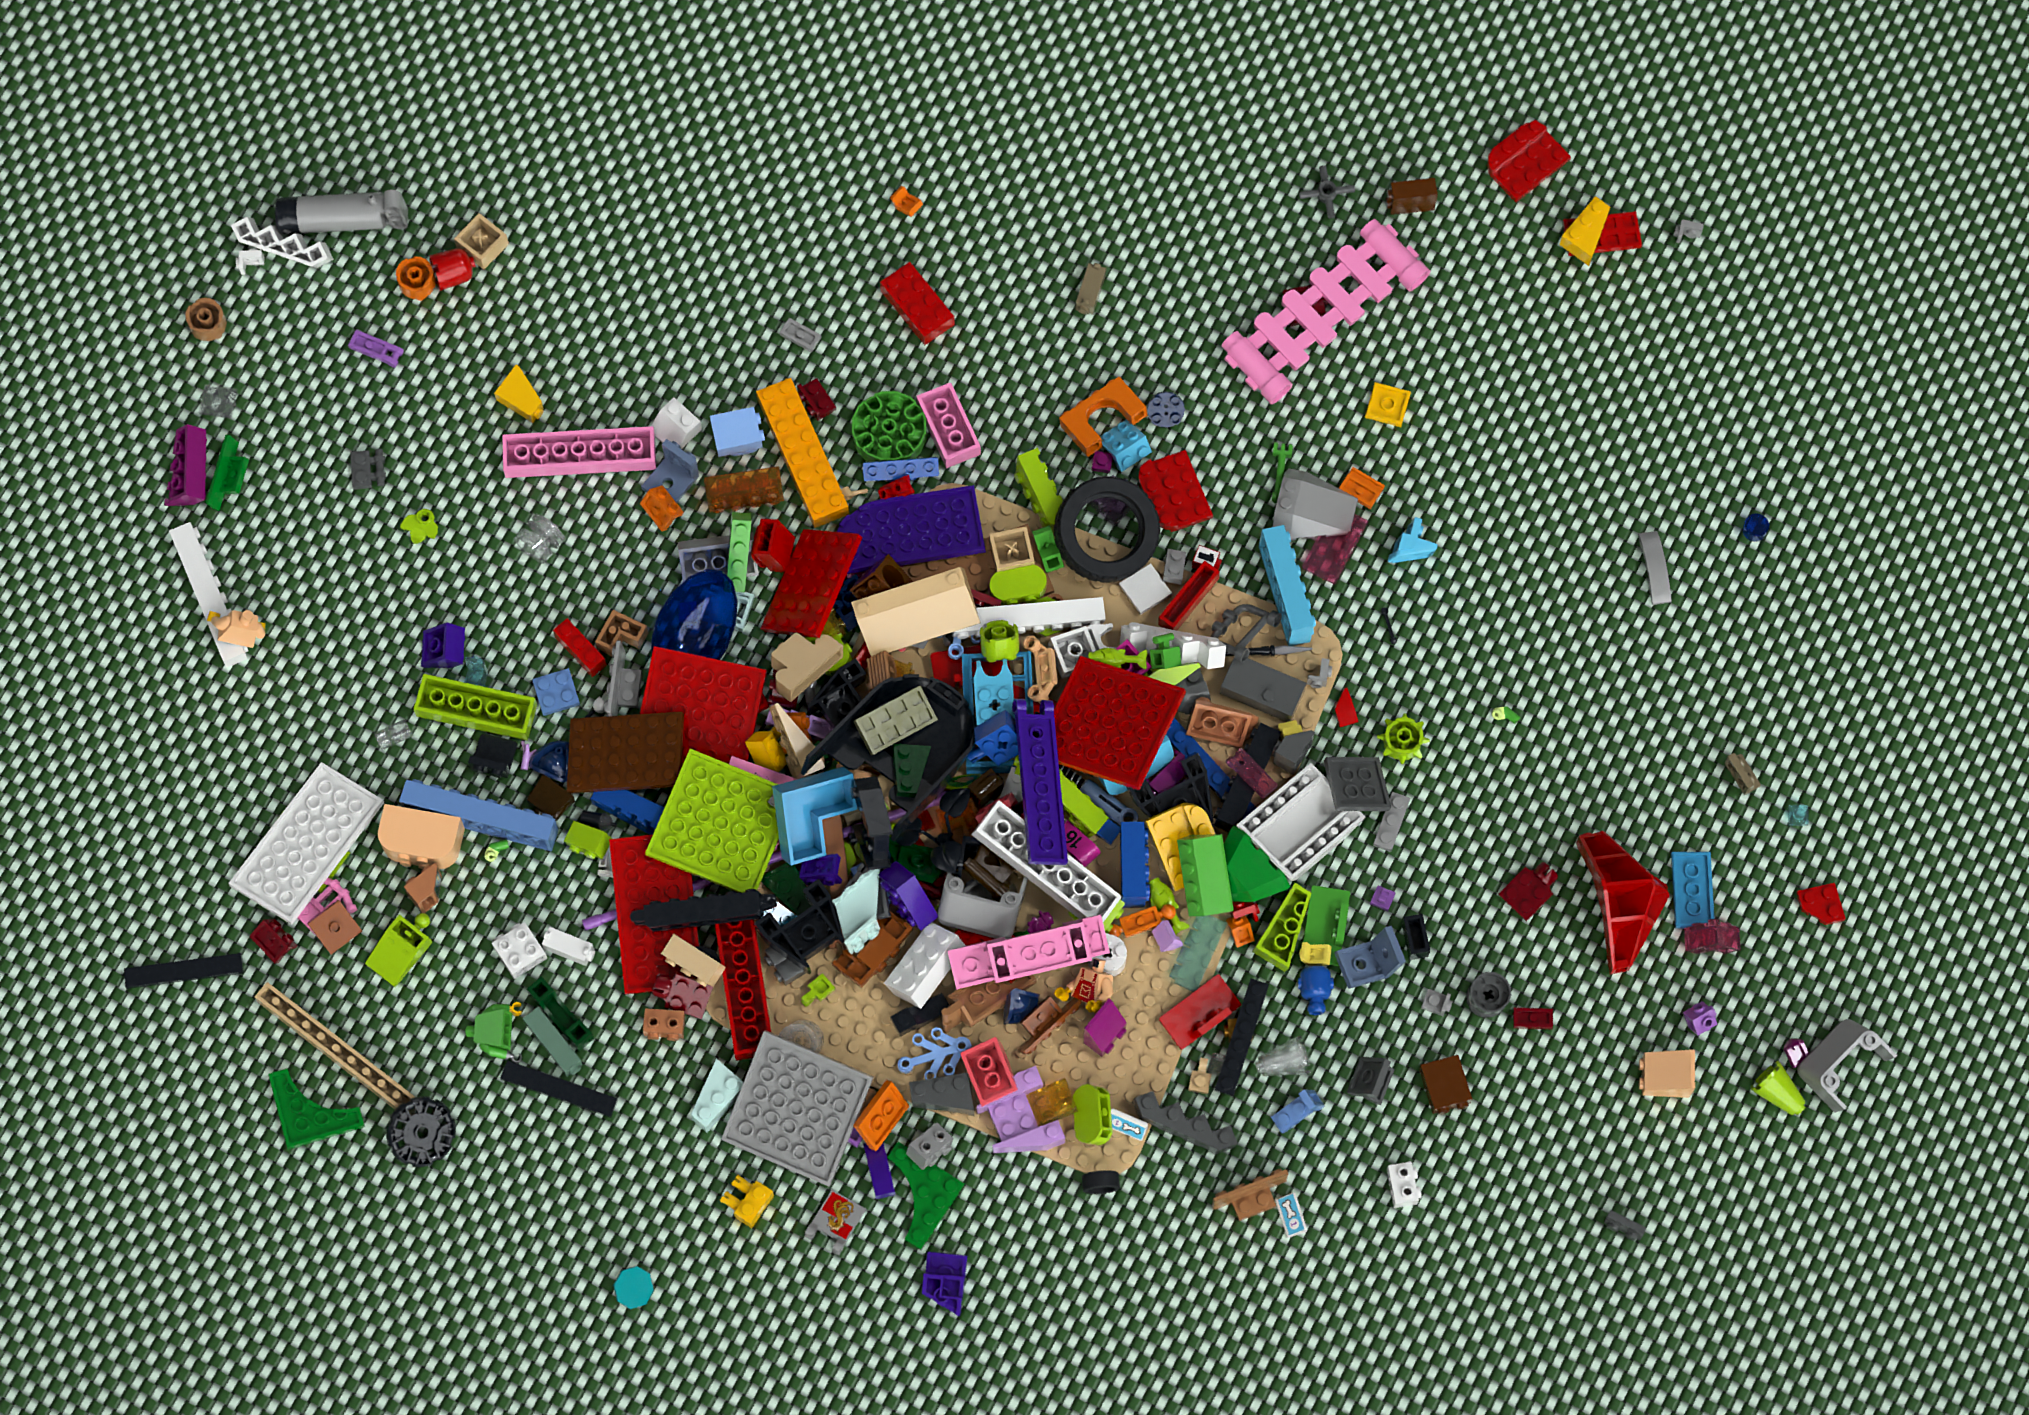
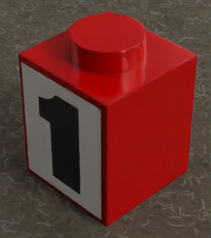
M1199 545L1192 561V568L1197 570L1206 561L1219 570L1222 563L1220 552Z

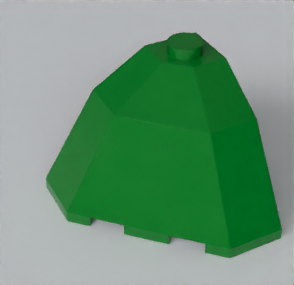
M1233 826L1224 843L1232 902H1255L1289 889L1291 886L1285 874L1268 862L1270 858L1261 848L1256 850L1247 833Z

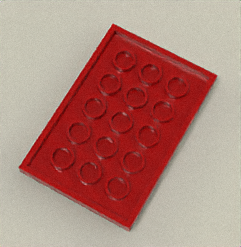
M803 529L760 629L767 633L785 635L798 633L804 637L820 638L863 537L856 533Z

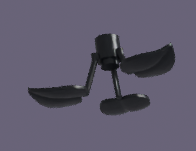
M968 788L952 789L941 797L939 807L943 812H946L944 817L948 833H940L935 838L921 829L922 821L916 818L895 841L901 846H911L918 841L919 833L924 834L938 844V847H935L931 852V862L942 871L956 873L962 850L961 846L952 838L953 833L948 816L957 818L965 811L970 799V790Z

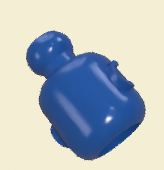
M1324 966L1305 967L1300 972V978H1298V989H1300L1301 996L1309 1001L1307 1011L1310 1015H1322L1325 1013L1326 1007L1323 1000L1328 999L1332 989H1334V979L1331 977L1329 969Z

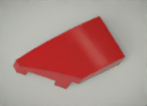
M1343 688L1338 701L1334 705L1339 727L1359 722L1348 688Z

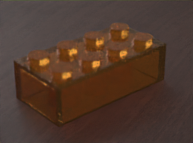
M779 466L704 477L709 512L721 513L727 509L740 510L747 506L759 507L767 503L774 505L784 501Z

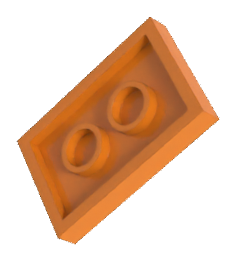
M886 1080L853 1126L869 1148L877 1151L909 1108V1105L893 1082Z

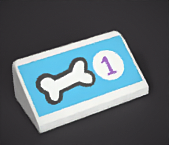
M1111 1109L1112 1129L1142 1141L1148 1129V1123L1116 1109Z
M1294 1192L1276 1199L1275 1201L1287 1238L1306 1233L1307 1227L1296 1193Z

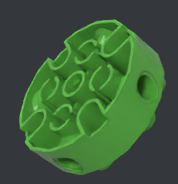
M881 391L874 394V396L859 404L853 415L852 439L858 454L867 462L914 459L921 453L926 443V417L921 407L917 405V402L912 397L898 391Z

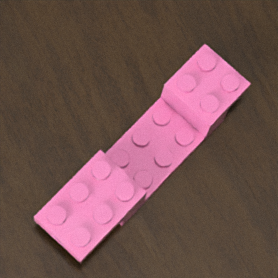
M1101 914L1065 922L1060 927L1006 939L1001 937L947 950L956 989L994 980L996 983L1092 961V957L1110 953Z

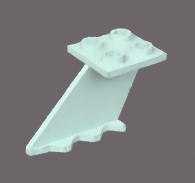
M880 869L869 870L862 874L856 883L847 887L841 896L832 900L837 910L845 946L851 955L862 950L864 943L869 939L873 940L879 934L880 927L876 917L879 891L878 874Z

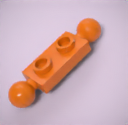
M1166 904L1161 908V911H1158L1155 905L1119 918L1121 925L1112 924L1113 927L1108 934L1119 937L1124 932L1125 938L1156 928L1162 922L1161 918L1166 920L1174 918L1176 909L1173 905Z

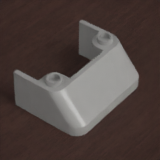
M948 872L938 908V921L946 926L995 939L1001 937L1011 938L1024 899L1028 878H1023L1019 893L1006 892L1002 895L1001 901L997 902L963 893V881L953 876L954 873Z
M1851 1019L1841 1021L1797 1067L1798 1075L1834 1113L1845 1110L1847 1106L1833 1093L1840 1084V1079L1833 1069L1858 1044L1864 1050H1874L1884 1061L1897 1056L1875 1032Z

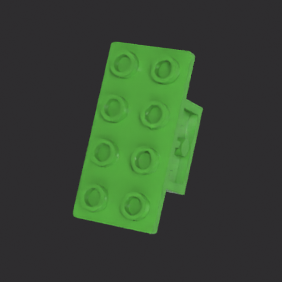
M1313 885L1303 942H1307L1310 945L1329 944L1331 946L1330 965L1339 966L1334 953L1337 950H1341L1343 946L1350 891Z

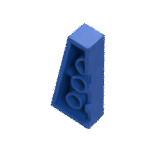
M630 790L594 792L590 798L592 805L649 835L654 834L665 808L634 794Z

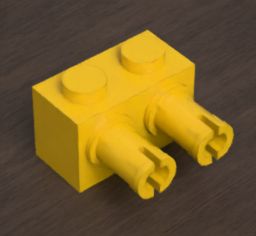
M775 726L770 731L755 732L745 743L756 765L780 772L787 763L785 760L786 754H784L781 744L779 745L777 741L781 733L776 730Z
M738 1174L735 1177L736 1180H733L731 1185L745 1193V1198L740 1200L726 1191L724 1193L725 1197L722 1196L720 1202L732 1208L735 1218L752 1229L774 1197L771 1189L757 1180L751 1184Z

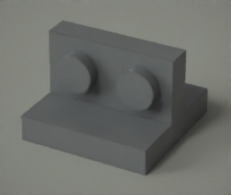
M1360 1057L1347 1093L1352 1096L1364 1097L1375 1105H1381L1395 1070L1390 1067L1391 1061L1386 1058Z

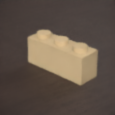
M673 934L661 953L667 957L665 959L667 963L674 967L676 964L681 966V972L689 977L692 974L698 977L696 981L705 987L707 984L714 987L726 968L675 934Z

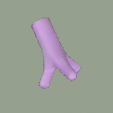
M521 741L523 757L520 769L528 771L530 759L537 749L530 752L529 744Z

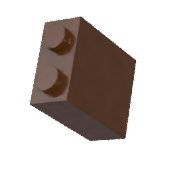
M1435 178L1392 182L1390 190H1387V198L1385 199L1386 208H1390V214L1396 215L1435 210L1438 196Z
M1459 1055L1420 1065L1419 1072L1433 1114L1443 1115L1456 1107L1458 1110L1469 1107L1468 1104H1471L1472 1096Z

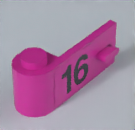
M1067 820L1064 824L1067 851L1072 858L1084 867H1087L1101 854V851L1087 836Z

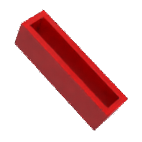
M1204 561L1158 617V625L1165 629L1177 631L1219 580L1220 571Z

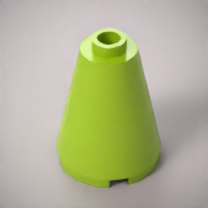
M1776 1061L1774 1063L1777 1066L1773 1068L1770 1065L1755 1080L1757 1085L1755 1087L1752 1085L1750 1089L1790 1115H1799L1805 1109L1804 1104L1806 1101L1782 1064Z

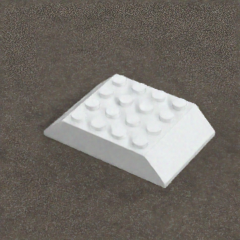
M1310 763L1236 826L1247 833L1251 841L1258 848H1261L1291 881L1299 879L1341 843L1364 820L1365 816L1360 811H1336L1328 779Z

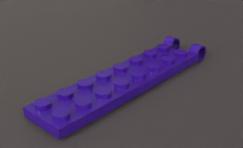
M1014 699L1012 711L1015 714L1028 864L1066 865L1068 863L1054 720V703L1052 700H1041L1039 706L1040 714H1027L1026 700ZM1033 732L1038 733V738L1033 736Z

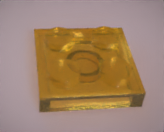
M1065 1078L1029 1093L1041 1126L1078 1112Z

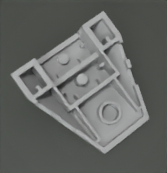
M1288 468L1282 480L1274 513L1273 527L1284 525L1285 530L1290 533L1291 540L1304 537L1309 539L1322 535L1327 537L1350 534L1358 498L1306 471Z

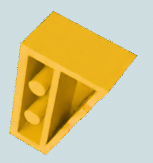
M1595 196L1562 235L1560 246L1589 266L1606 222L1610 206Z

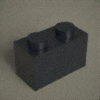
M1423 914L1403 917L1401 924L1409 960L1429 957L1430 946Z

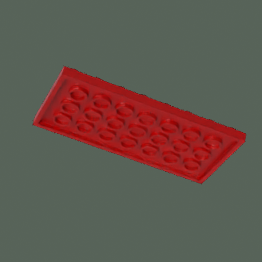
M653 835L609 839L625 995L652 992L658 974L661 973L671 977L677 971L681 972V966L677 964L675 967L665 961L667 957L661 954L673 934L694 947L699 946L697 927L653 932L646 925H635L629 917L632 911L644 909V905H648L651 901H661V903L668 902L669 899L688 900V897L694 896L691 873L645 855Z

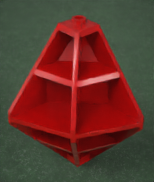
M1605 831L1581 834L1577 839L1576 845L1593 877L1603 916L1610 975L1629 971L1670 896L1668 887L1664 882L1652 875Z

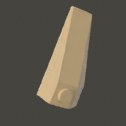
M778 703L769 707L775 728L782 735L780 744L787 751L788 756L785 757L792 777L801 779L825 768V759L822 757L805 775L801 774L806 756L815 746Z

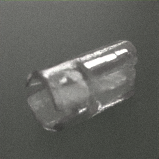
M401 720L374 733L381 750H385L412 737L413 733L406 720Z

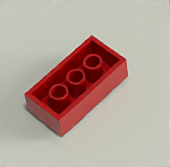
M908 262L880 282L882 294L924 345H927L955 325L954 315L911 262Z

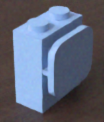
M754 407L710 416L718 457L726 455L740 456L754 453L758 449L763 448L762 441H765L764 432L759 430L758 424H761L759 413H755Z

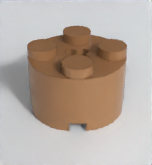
M200 298L186 310V322L195 338L202 341H212L222 337L227 321L221 306L215 300Z

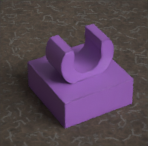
M1378 885L1370 905L1388 912L1396 892Z

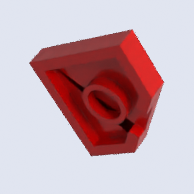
M1835 883L1796 892L1801 911L1805 914H1810L1824 925L1845 921L1846 918Z

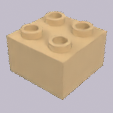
M480 213L454 238L456 248L466 251L468 256H472L474 262L483 270L509 245L507 235Z
M1027 527L989 534V543L996 572L1035 565Z

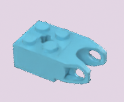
M1003 659L1001 672L993 677L984 673L981 661H976L974 696L977 726L1005 709L1015 719V714L1012 711L1014 700L1013 680L1007 665V659ZM994 704L999 706L997 707V710H993V707H990Z

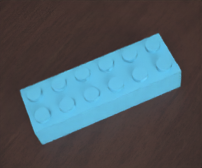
M1284 525L1262 529L1259 550L1277 611L1282 614L1281 624L1288 646H1294L1311 641L1316 621L1314 615L1310 614V600L1305 597V583L1301 582L1299 577L1301 576L1299 565H1296L1294 560L1296 559L1295 550L1290 547V533L1285 530Z

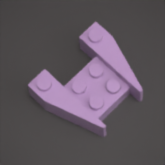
M1036 1066L1014 1075L1018 1088L1017 1091L987 1105L981 1106L979 1104L977 1106V1114L989 1112L1000 1139L999 1143L992 1145L993 1153L1044 1151L1065 1143V1136L1059 1121L1056 1120L1038 1127L1027 1100V1095L1043 1089V1082Z

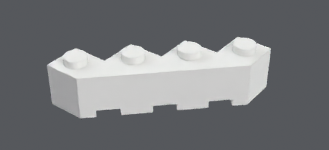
M245 217L231 225L239 242L293 261L319 268L334 260L326 243L318 242L307 247L302 235L296 233L283 239L282 235L278 232L277 226L273 225L259 231L254 218Z
M1136 622L1121 626L1120 645L1128 639L1139 653L1147 650L1150 655L1151 649L1159 648V644L1153 643V637L1173 633L1174 640L1169 641L1170 646L1180 647L1181 664L1199 662L1206 669L1224 667L1226 645L1219 641L1218 638Z

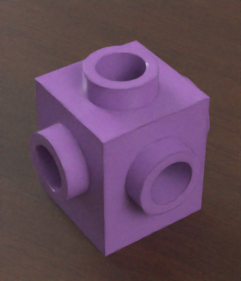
M1703 1001L1683 1012L1688 1028L1697 1036L1717 1025L1716 1011L1712 1006H1708Z

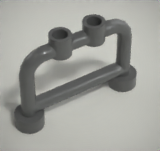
M1250 604L1239 605L1233 611L1226 609L1222 616L1224 621L1222 623L1219 621L1213 623L1211 637L1218 638L1220 635H1224L1228 626L1231 623L1234 624L1238 619V615L1242 612H1250L1262 617L1235 647L1222 642L1226 645V652L1235 655V660L1244 663L1250 653L1246 645L1266 623L1277 627L1282 618L1281 613L1274 610L1269 613Z

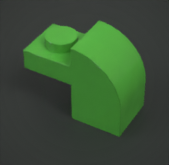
M1050 525L1032 531L1046 573L1063 568L1064 564L1061 554L1056 547Z

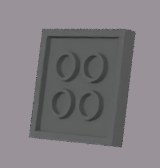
M1379 757L1325 758L1324 765L1336 811H1389L1391 809Z

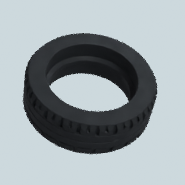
M1104 476L1087 480L1070 492L1061 503L1056 514L1054 536L1061 558L1066 561L1067 566L1071 570H1075V573L1086 577L1088 580L1110 583L1128 578L1146 565L1158 545L1160 523L1155 505L1151 498H1148L1144 490L1139 489V486L1131 481L1128 482L1126 479ZM1098 498H1113L1123 502L1133 511L1138 522L1139 535L1134 548L1128 555L1116 561H1100L1092 558L1083 551L1076 538L1075 523L1079 512L1087 503Z

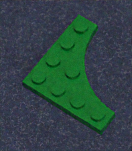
M288 1069L268 1074L288 1150L365 1127L360 1107L351 1109H329L322 1107L306 1098L298 1090Z
M897 1142L887 1159L906 1177L914 1199L913 1220L904 1240L922 1251L963 1189L965 1183L935 1164L931 1167L927 1166L922 1170L906 1154L908 1147Z

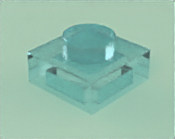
M1789 805L1788 826H1808V805Z

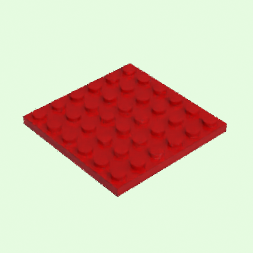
M654 646L640 714L684 713L682 766L689 749L729 764L732 756L749 761L750 752L745 742L755 732L767 670Z
M1080 656L1054 708L1059 764L1140 790L1186 694V690Z

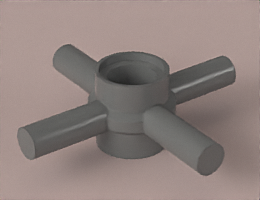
M1323 165L1319 167L1322 183L1318 189L1299 192L1300 199L1318 197L1321 202L1326 204L1327 216L1329 219L1335 217L1333 200L1336 195L1355 192V186L1336 187L1332 181H1329L1327 168ZM1324 190H1329L1331 193H1330V194H1326V193H1324L1323 191H1324Z

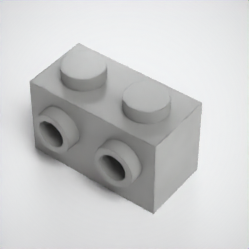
M937 1122L909 1144L906 1154L923 1170L927 1166H933L937 1162L938 1157L941 1155L945 1156L951 1151L954 1138Z

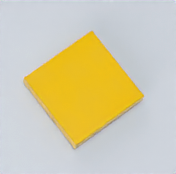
M1375 382L1365 418L1401 427L1411 391Z

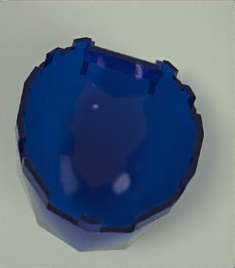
M705 569L689 576L671 593L658 614L651 639L652 652L654 646L720 660L728 649L737 620L738 599L733 581L720 570Z

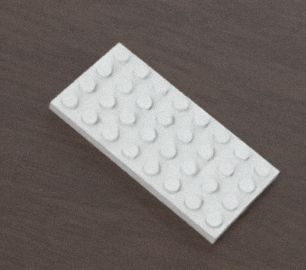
M321 762L228 884L292 925L384 804L383 799Z

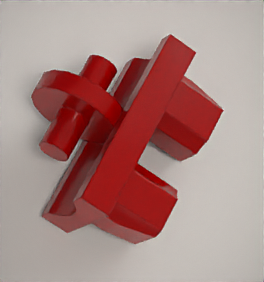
M909 475L890 482L878 490L880 499L884 500L899 496L905 497L915 493L910 484Z

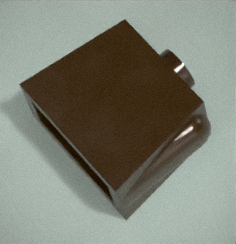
M989 769L968 786L970 790L969 800L978 810L991 799L995 800L1002 793L1004 788L1003 778L992 769Z
M543 774L535 788L528 795L527 802L534 809L535 814H549L557 821L575 802L572 794Z

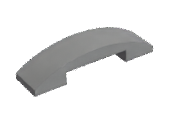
M1657 531L1638 533L1650 584L1649 592L1652 605L1671 603L1668 571L1659 534Z

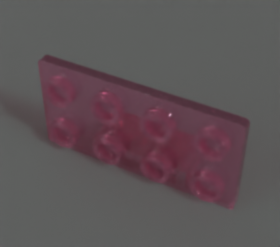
M1355 514L1351 531L1348 534L1327 537L1326 535L1318 536L1302 565V569L1332 584H1336L1368 525V520Z

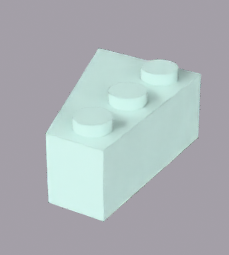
M718 1059L715 1060L691 1113L692 1120L706 1133L736 1102L744 1083Z

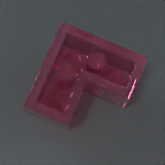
M1710 919L1708 923H1693L1691 927L1684 928L1685 951L1701 954L1716 951L1727 954L1741 950L1739 927L1732 926L1731 923H1722L1719 919Z

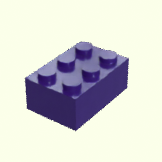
M895 861L891 864V867L878 874L882 881L880 883L881 887L890 894L888 897L890 902L898 908L896 912L903 920L906 919L911 927L916 926L921 931L938 918L936 910L915 875L900 863Z

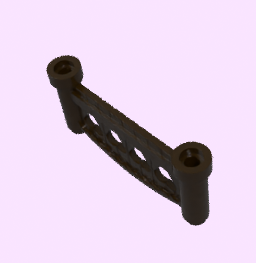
M1023 800L1011 808L1019 816L1024 813ZM1063 811L1065 824L1071 815ZM981 843L973 859L968 857L963 863V867L998 902L1002 895L1010 889L1005 881L1015 868L998 855L997 858L1000 866L985 864L984 858L989 856V852L992 850Z

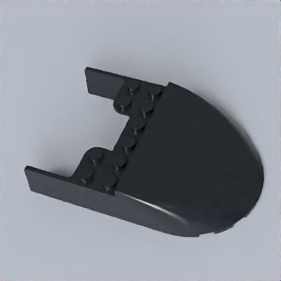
M903 674V677H891L879 683L806 756L801 770V774L805 775L824 755H829L849 770H857L865 762L895 784L892 755L893 744L874 755H870L853 721L915 687L921 686L938 720L894 743L931 746L916 796H896L895 785L889 791V799L907 812L896 824L891 837L893 842L934 799L936 800L964 763L975 743L974 728L977 727L975 715H972L966 699L947 683L930 677V679L919 677V674Z

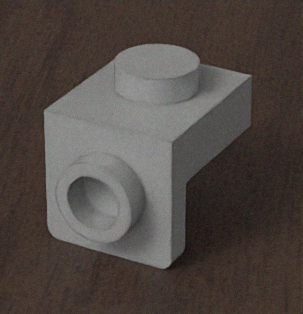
M1322 658L1320 675H1308L1307 685H1311L1313 688L1326 687L1327 677H1331L1332 666H1329V659Z

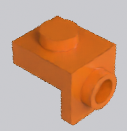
M900 186L890 197L896 210L910 217L923 205L921 199L909 194L904 186Z

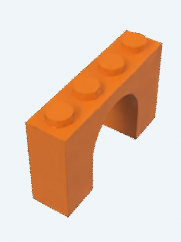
M1120 377L1110 380L1106 386L1094 391L1090 397L1081 400L1070 411H1065L1059 417L1061 428L1087 457L1102 448L1101 437L1088 423L1089 417L1096 410L1101 408L1116 409L1132 425H1135L1147 416V409L1144 403Z

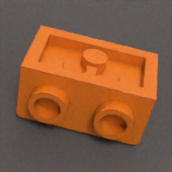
M662 485L649 489L640 502V505L661 531L667 530L675 518L684 514L683 510Z

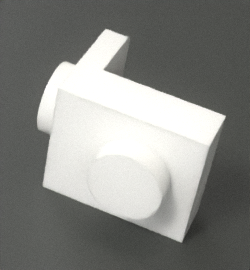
M253 248L248 251H239V258H236V268L240 270L241 275H246V265H264L262 250Z

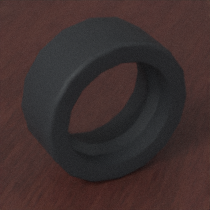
M1101 1170L1083 1174V1192L1087 1194H1105L1119 1190V1173L1112 1170Z

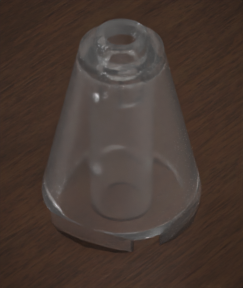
M1297 1036L1259 1056L1258 1061L1255 1062L1257 1072L1262 1073L1263 1076L1311 1074V1070H1307V1066H1310L1306 1046L1305 1044H1300L1299 1041L1303 1040L1302 1036Z

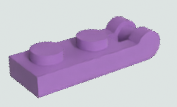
M359 330L355 331L348 344L350 349L382 361L394 368L398 364L399 356L401 357L404 352L402 348ZM388 351L392 352L391 357L387 356Z

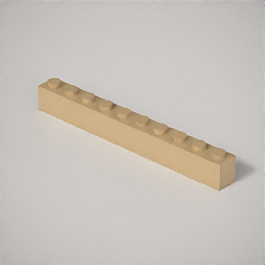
M268 982L255 995V999L260 1005L392 1108L396 1109L401 1103L405 1104L410 1101V1098L415 1097ZM414 1108L409 1110L410 1114L415 1112Z

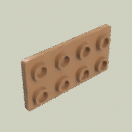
M1282 1169L1275 1170L1270 1173L1271 1176L1263 1178V1176L1257 1177L1252 1180L1253 1183L1245 1185V1183L1239 1184L1234 1187L1233 1191L1217 1193L1212 1202L1213 1210L1232 1203L1238 1220L1242 1221L1275 1208L1276 1203L1270 1188L1287 1182L1289 1174L1287 1169L1284 1171Z

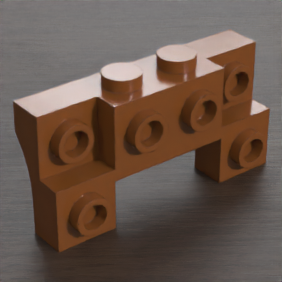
M891 911V917L877 920L880 927L879 934L873 940H870L856 957L845 949L842 951V955L832 962V966L846 978H850L860 988L873 975L875 976L878 972L882 973L885 970L888 960L890 958L894 959L899 954L900 945L913 931V927Z

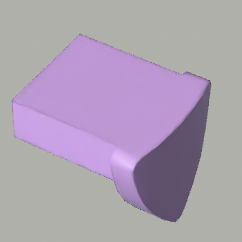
M1168 920L1162 921L1152 930L1161 952L1183 946L1180 937L1175 935Z

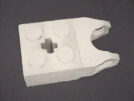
M1112 623L1084 626L1050 638L1048 646L1055 651L1056 666L1061 679L1071 676L1080 656L1088 658L1089 652H1094L1101 648H1109L1103 645L1101 636L1112 630ZM1070 651L1077 652V655L1072 654Z

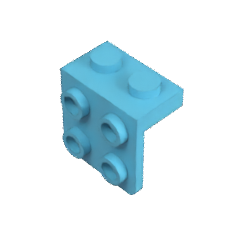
M1128 420L1119 423L1100 436L1102 447L1113 456L1116 466L1121 472L1152 452L1146 436L1129 423Z

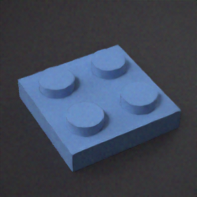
M569 668L532 679L543 716L580 705Z

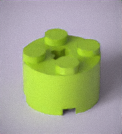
M996 620L988 622L987 627L984 629L983 626L980 628L981 653L988 662L1003 659L1014 660L1017 658L1020 648L1016 624L1013 623L1012 626L1008 624V621Z

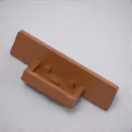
M1047 996L1020 1021L1032 1037L1018 1051L1025 1055L1034 1052L1037 1048L1036 1045L1049 1038L1054 1028L1063 1025L1066 1021L1065 1018L1069 1014H1074L1078 1011L1082 1001L1074 997L1060 1009L1051 996Z

